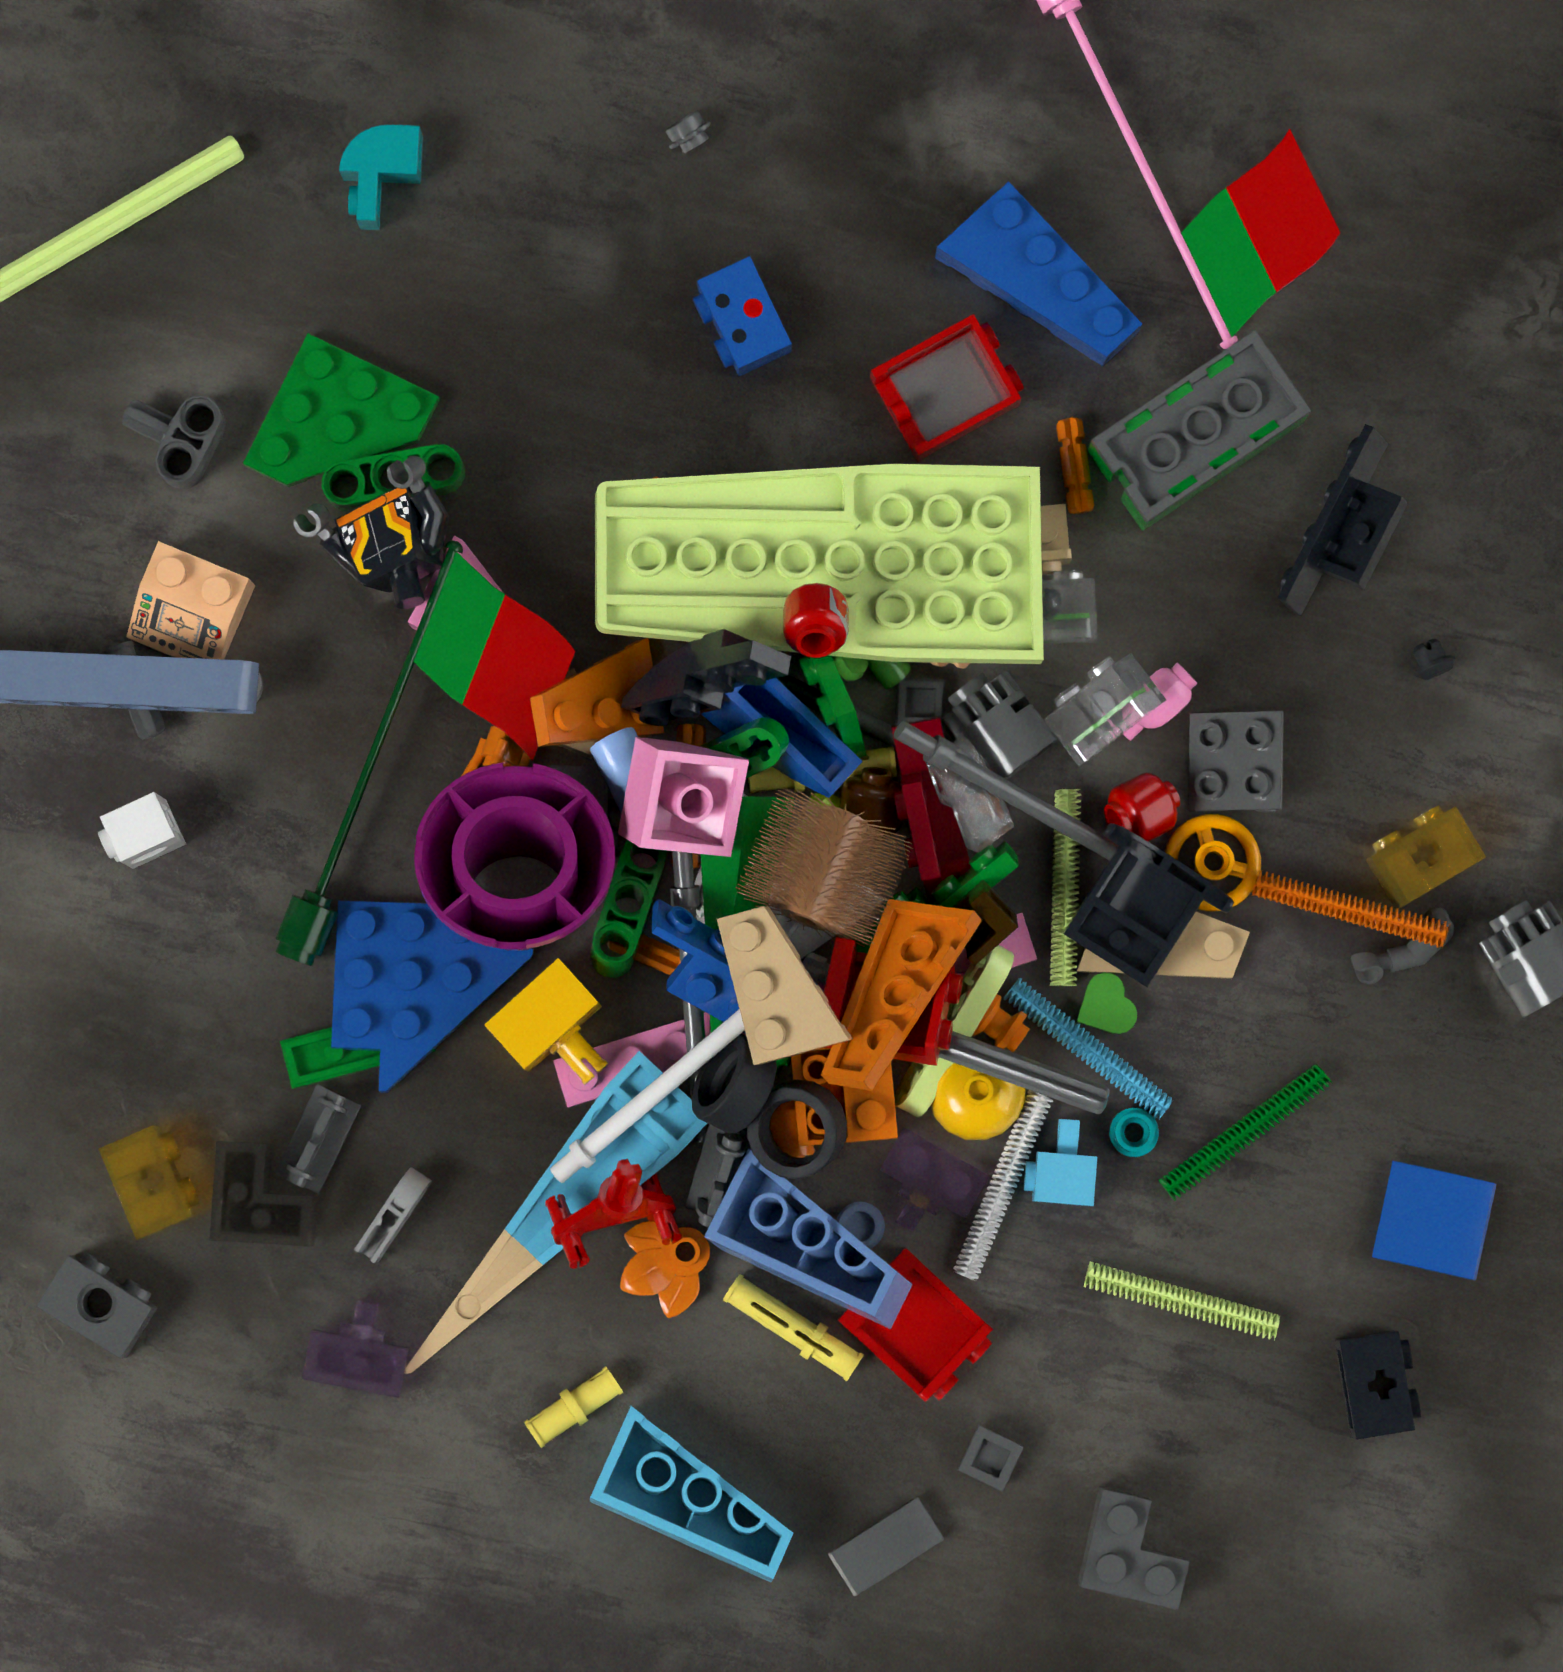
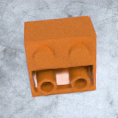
M820 1048L791 1056L793 1080L813 1081L830 1090L842 1105L847 1120L845 1143L898 1138L891 1062L873 1090L870 1091L829 1084L821 1076L831 1050L829 1048ZM795 1101L799 1147L821 1145L825 1134L821 1118L811 1106L801 1101Z

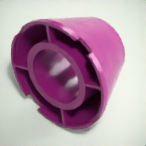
M497 763L466 773L449 784L436 796L423 815L418 827L414 865L418 885L425 901L434 914L451 930L485 946L523 951L537 948L565 937L579 928L594 914L606 896L612 881L615 865L614 837L609 820L599 802L575 779L544 765L533 763V767H504L503 763ZM512 856H525L540 860L558 874L554 882L543 891L520 899H508L492 895L474 881L478 874L491 863Z

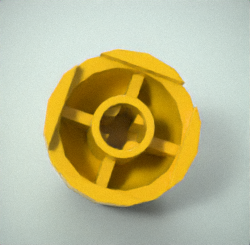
M953 1063L938 1081L936 1096L930 1106L935 1119L947 1132L965 1140H987L1003 1134L1017 1121L1025 1104L1026 1088Z

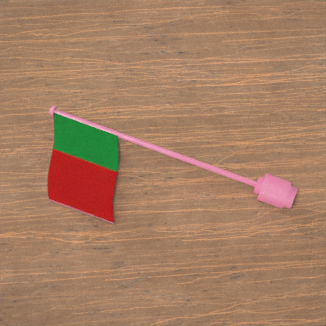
M1036 0L1044 16L1054 14L1056 20L1064 17L1067 18L1223 340L1219 345L1223 349L1229 348L1238 342L1237 336L1234 335L1262 304L1315 265L1334 244L1341 233L1291 130H1288L1282 141L1264 160L1215 195L1181 232L1075 14L1076 11L1083 7L1080 0Z

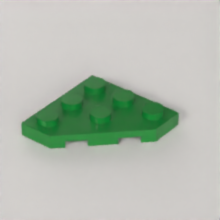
M307 333L243 465L286 487L306 482L309 478L324 474L330 465L339 461L379 455L397 448L402 449L419 443L440 398L421 387Z

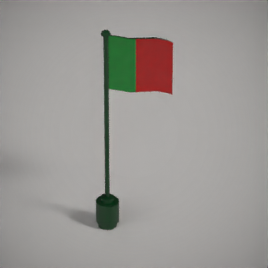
M449 541L444 546L449 549L316 890L314 892L305 889L302 897L292 895L275 938L279 941L276 952L282 956L313 966L316 955L322 956L338 915L337 911L330 908L333 899L324 896L414 663L452 699L504 731L525 751L532 762L534 761L539 747L530 697L566 679L576 650L548 621L499 591L459 554H463V547L458 541Z

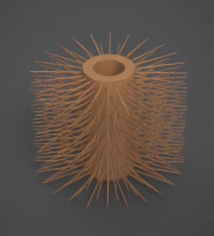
M795 793L793 794L805 801L792 795L789 796L800 802L788 797L785 798L789 801L776 798L784 803H791L782 805L789 810L775 806L783 811L776 810L775 812L787 818L775 815L779 818L776 819L769 816L768 818L778 822L776 824L770 823L779 826L781 829L773 827L772 829L774 830H765L778 836L765 833L770 835L771 838L761 835L762 838L770 841L767 844L772 847L763 845L762 847L766 849L755 848L775 853L780 857L766 852L770 854L769 856L760 853L763 856L761 858L772 861L775 864L761 858L757 862L764 866L753 863L754 866L758 865L772 871H766L758 867L756 869L765 871L770 875L759 870L756 871L761 874L755 873L751 875L765 882L757 879L754 881L747 879L756 883V885L748 884L761 888L764 891L752 886L749 888L755 889L762 894L749 888L746 889L753 893L740 889L759 898L741 892L738 893L766 903L750 901L777 908L770 909L780 911L782 914L774 915H784L791 919L786 922L793 920L802 924L803 930L804 926L813 928L820 936L821 934L818 930H823L834 940L835 938L825 930L839 938H842L839 936L841 935L850 939L845 936L847 935L862 943L865 942L853 936L869 941L862 937L865 936L863 935L866 934L865 931L872 932L861 928V926L868 929L872 928L870 926H877L864 920L866 918L874 921L870 918H876L877 916L874 913L877 912L868 909V907L876 909L874 908L876 906L887 908L872 901L874 899L884 903L877 900L878 898L876 897L881 896L879 894L887 895L876 890V888L889 892L883 887H892L880 881L887 882L885 879L896 882V880L887 875L897 877L883 869L897 873L889 868L893 865L887 862L894 864L897 863L893 860L904 862L894 857L902 856L893 853L891 850L907 855L896 848L909 850L894 843L907 845L888 837L901 839L879 831L894 835L898 834L869 826L895 830L894 828L868 824L871 821L881 820H864L859 815L865 812L855 815L846 811V804L844 810L835 807L831 801L832 806H829L817 798L825 805L822 806L808 796L806 797L816 804ZM786 815H790V816H792V817H794V818H796V819H798V820H795V819H793V818H791V817H788V816H786ZM781 822L787 823L793 827L787 826ZM778 830H781V831H783V832H786V833H788V834H790V835L784 834V833H782V832H780V831H778ZM771 840L777 841L783 845H779ZM768 848H771V849H773V850H776V851H778V852H780V853L774 852V851H772V850H770V849H768ZM879 852L885 853L891 857L885 856ZM876 860L882 861L888 865L882 864ZM874 863L881 864V865H883V866H885V867H887V868L881 867V866L876 865V864H874ZM874 872H878V873H880V874H882V875H884V876H886V877H883V876H881V875L875 874ZM869 879H872V880H874V881H876V882H879V883H881V884H883V885L874 883L873 881H871V880H869ZM862 898L867 899V900H869V901H871V902H873V903H869V902L863 900ZM860 901L865 902V903H868V904H870V905H872V906H874V907H871V906H869V905L863 904V903H861ZM859 910L865 911V912H867V913H869V914H871V915L862 913V912L859 911ZM856 918H859V919H861V920H863V921H866V922H868V923L861 922V921H859V920L856 919ZM854 921L860 922V923H862V924H864V925H866V926H863V925H861V924H858V923H856V922H854ZM850 925H853V926H855V927H857V928H860V929H862V930H858V929H856V928H854V927H852V926H850ZM851 929L857 930L863 934L857 933Z

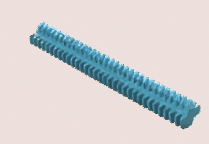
M1018 978L1003 997L1004 1000L1009 998L1008 1002L1009 1004L1014 1002V1008L1019 1005V1012L1024 1009L1023 1012L1028 1014V1019L1034 1017L1033 1023L1038 1021V1027L1043 1025V1031L1048 1028V1035L1053 1032L1052 1038L1058 1036L1057 1042L1063 1039L1062 1046L1067 1044V1050L1073 1047L1071 1053L1077 1051L1076 1057L1082 1055L1081 1061L1087 1058L1086 1065L1092 1062L1091 1069L1096 1067L1095 1072L1102 1070L1100 1076L1106 1074L1105 1080L1111 1078L1110 1084L1116 1081V1088L1121 1085L1120 1091L1122 1092L1126 1089L1124 1095L1131 1093L1129 1099L1136 1097L1134 1103L1140 1101V1107L1145 1104L1144 1110L1146 1111L1150 1108V1114L1155 1112L1154 1118L1162 1117L1173 1102L1172 1097H1167V1093H1162V1089H1157V1085L1152 1086V1081H1148L1147 1077L1142 1078L1143 1074H1138V1070H1133V1066L1128 1067V1062L1123 1063V1058L1118 1059V1054L1113 1055V1050L1109 1051V1047H1104V1043L1099 1044V1039L1094 1040L1095 1036H1089V1031L1084 1032V1027L1079 1029L1080 1024H1075V1020L1069 1021L1070 1016L1065 1017L1066 1013H1060L1061 1009L1057 1008L1055 1010L1056 1005L1050 1006L1051 1001L1045 1002L1046 997L1040 999L1041 994H1036L1037 990H1031L1032 986L1029 985L1026 987L1027 982L1021 983L1022 978Z

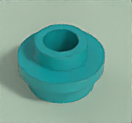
M1128 1108L1119 1112L1113 1118L1109 1128V1137L1112 1145L1119 1153L1128 1157H1140L1149 1153L1155 1147L1159 1137V1128L1155 1118L1149 1112L1140 1108ZM1130 1123L1140 1125L1143 1130V1136L1138 1142H1130L1125 1137V1128Z

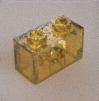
M1440 805L1414 819L1418 829L1402 838L1396 830L1372 844L1376 854L1366 859V862L1395 910L1396 908H1402L1486 858L1456 806L1444 813ZM1415 842H1418L1422 848L1431 845L1435 853L1429 857L1430 867L1425 861L1416 864L1412 859L1411 855L1418 851Z
M153 1125L99 1148L136 1240H144L197 1217L193 1206L200 1204L199 1197L189 1176L183 1179L180 1177L174 1161L180 1159L181 1155L170 1131L162 1134L160 1126ZM150 1168L153 1173L163 1174L164 1180L158 1183L160 1193L155 1194L153 1189L142 1188L141 1182L148 1178L145 1169Z

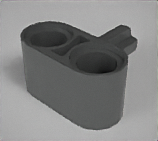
M202 395L186 399L173 417L139 400H132L125 409L122 418V424L125 427L160 443L155 456L156 469L166 483L177 489H189L201 480L226 429V419L221 409L212 399ZM199 410H209L214 413L212 426L204 432H195L190 429V419ZM177 453L189 454L192 458V464L188 472L179 476L171 475L168 472V462L172 456Z

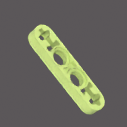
M998 945L976 965L970 964L963 976L959 1003H950L947 1020H953L954 1032L972 1037L1011 970L1014 960L1013 952ZM940 1057L938 1058L937 1066L912 1062L897 1088L894 1097L895 1106L917 1118L922 1116L936 1097L938 1081L953 1062Z

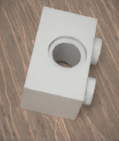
M155 792L100 816L105 829L99 831L98 836L110 859L114 858L116 862L120 861L132 869L186 845L167 800Z

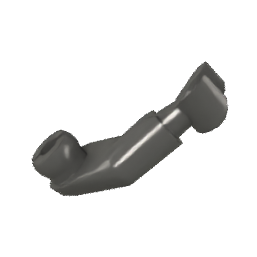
M1432 908L1423 915V920H1425L1426 916H1429V922L1432 918H1435V924L1438 920H1441V925H1443L1444 921H1447V927L1450 925L1445 944H1447L1454 934V924L1445 909ZM1411 939L1405 945L1388 948L1387 953L1379 955L1367 952L1356 953L1350 959L1357 978L1362 983L1368 985L1378 982L1382 978L1384 970H1389L1392 973L1425 965L1442 946L1437 948L1436 945L1430 946V943L1424 944V941L1419 943L1418 940L1412 941Z

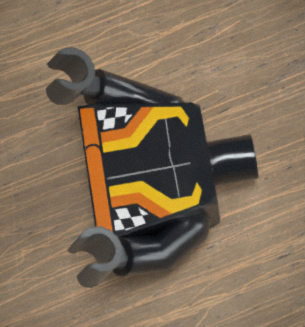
M410 456L403 463L396 460L387 469L388 479L396 488L334 519L335 528L332 529L328 525L330 513L327 507L322 504H312L307 508L309 514L315 518L316 525L312 524L303 514L296 516L293 522L296 531L304 537L318 535L321 538L320 545L358 583L388 593L393 592L396 607L399 609H410L421 605L425 601L420 579L442 567L444 562L443 547L450 518L437 496L436 490L432 488L429 482H423L421 479L426 470L425 462L418 456Z

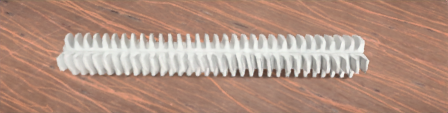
M1029 1090V1095L1025 1097L1027 1101H1025L1022 1112H1020V1118L1013 1125L1015 1129L1011 1130L1013 1135L1008 1137L1010 1139L1006 1142L1008 1146L1004 1147L1006 1152H1002L1001 1155L1003 1157L999 1159L1001 1163L997 1164L999 1169L994 1170L997 1175L993 1174L992 1178L994 1180L989 1182L992 1186L987 1187V1190L990 1192L984 1194L986 1196L982 1199L984 1203L980 1204L982 1209H978L977 1212L979 1214L975 1215L977 1220L972 1222L975 1226L970 1227L973 1232H968L970 1237L965 1239L968 1243L963 1244L966 1249L961 1250L963 1254L958 1256L961 1260L956 1261V1264L959 1266H954L953 1268L957 1271L955 1273L971 1280L979 1278L976 1273H981V1270L978 1267L983 1268L981 1262L986 1261V1258L983 1256H988V1252L985 1250L991 1249L987 1244H993V1241L990 1239H995V1235L992 1233H998L995 1227L1000 1228L998 1222L1003 1221L1000 1216H1005L1002 1210H1007L1004 1204H1010L1007 1199H1012V1196L1009 1193L1015 1192L1011 1187L1017 1188V1184L1014 1182H1019V1178L1016 1176H1022L1019 1170L1024 1171V1167L1021 1164L1026 1165V1161L1023 1159H1029L1026 1153L1031 1154V1150L1028 1147H1034L1030 1142H1036L1033 1136H1038V1133L1035 1130L1041 1131L1038 1125H1043L1044 1123L1040 1119H1046L1043 1113L1048 1114V1111L1045 1108L1051 1107L1047 1102H1053L1052 1099L1040 1093Z

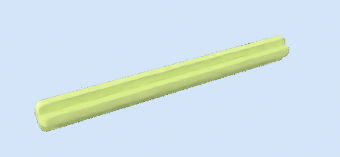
M233 136L223 138L1 268L0 302L241 162L244 159V153Z

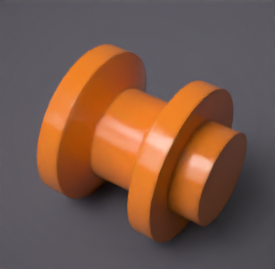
M997 994L972 1037L984 1032L995 1040L994 1046L1002 1049L1007 1048L1014 1053L1030 1030V1028L1023 1024L1027 1014L1020 1011L1011 1016L1000 1008L1001 996Z

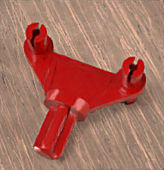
M622 1159L618 1161L616 1170L612 1172V1175L602 1182L597 1198L572 1215L563 1194L557 1195V1201L555 1195L545 1201V1206L548 1208L554 1224L551 1228V1234L555 1243L563 1246L571 1269H577V1262L581 1268L590 1261L580 1238L586 1232L647 1217L649 1221L655 1222L663 1245H669V1239L674 1244L682 1238V1234L673 1216L676 1206L672 1197L664 1194L657 1173L642 1185H639L642 1168L639 1164L631 1165L628 1159Z

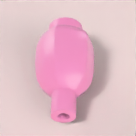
M1178 662L1171 669L1160 668L1140 687L1145 686L1159 706L1145 716H1142L1131 702V714L1117 728L1131 741L1144 728L1155 729L1162 727L1189 704L1192 698L1191 689L1198 683Z

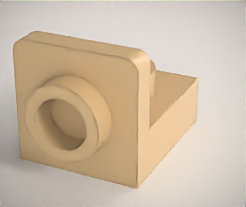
M1066 504L1041 506L1042 575L1061 573V565H1069L1072 560L1071 549H1069Z

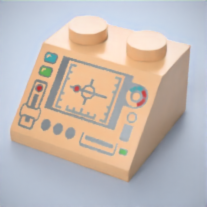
M158 541L139 585L127 638L172 657L225 659L255 585L245 576Z

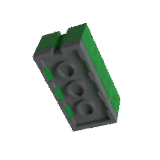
M1254 330L1093 438L1088 448V453L1109 483L1117 478L1121 482L1125 490L1120 500L1140 529L1144 531L1302 425L1311 410L1257 331Z

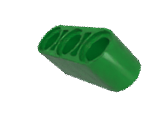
M435 444L339 461L330 465L325 470L321 487L328 501L336 509L351 511L392 490L381 485V476L396 460L403 463L410 456L422 458L425 462L426 470L421 479L423 482L427 481L431 484L432 488L436 490L437 496L455 492L464 481L465 468L459 454L452 447L445 444ZM439 458H447L455 464L453 475L444 481H436L429 476L431 464ZM344 475L356 477L358 479V488L352 496L339 498L333 494V485L339 477Z
M629 840L623 846L593 935L590 960L592 966L597 973L604 977L616 978L623 976L634 963L663 876L667 850L640 848ZM645 853L652 856L656 864L652 867L641 868L631 861V857L635 854ZM624 897H630L637 900L641 908L631 913L624 912L616 905V901ZM611 941L618 942L626 949V953L619 957H610L604 954L601 946Z

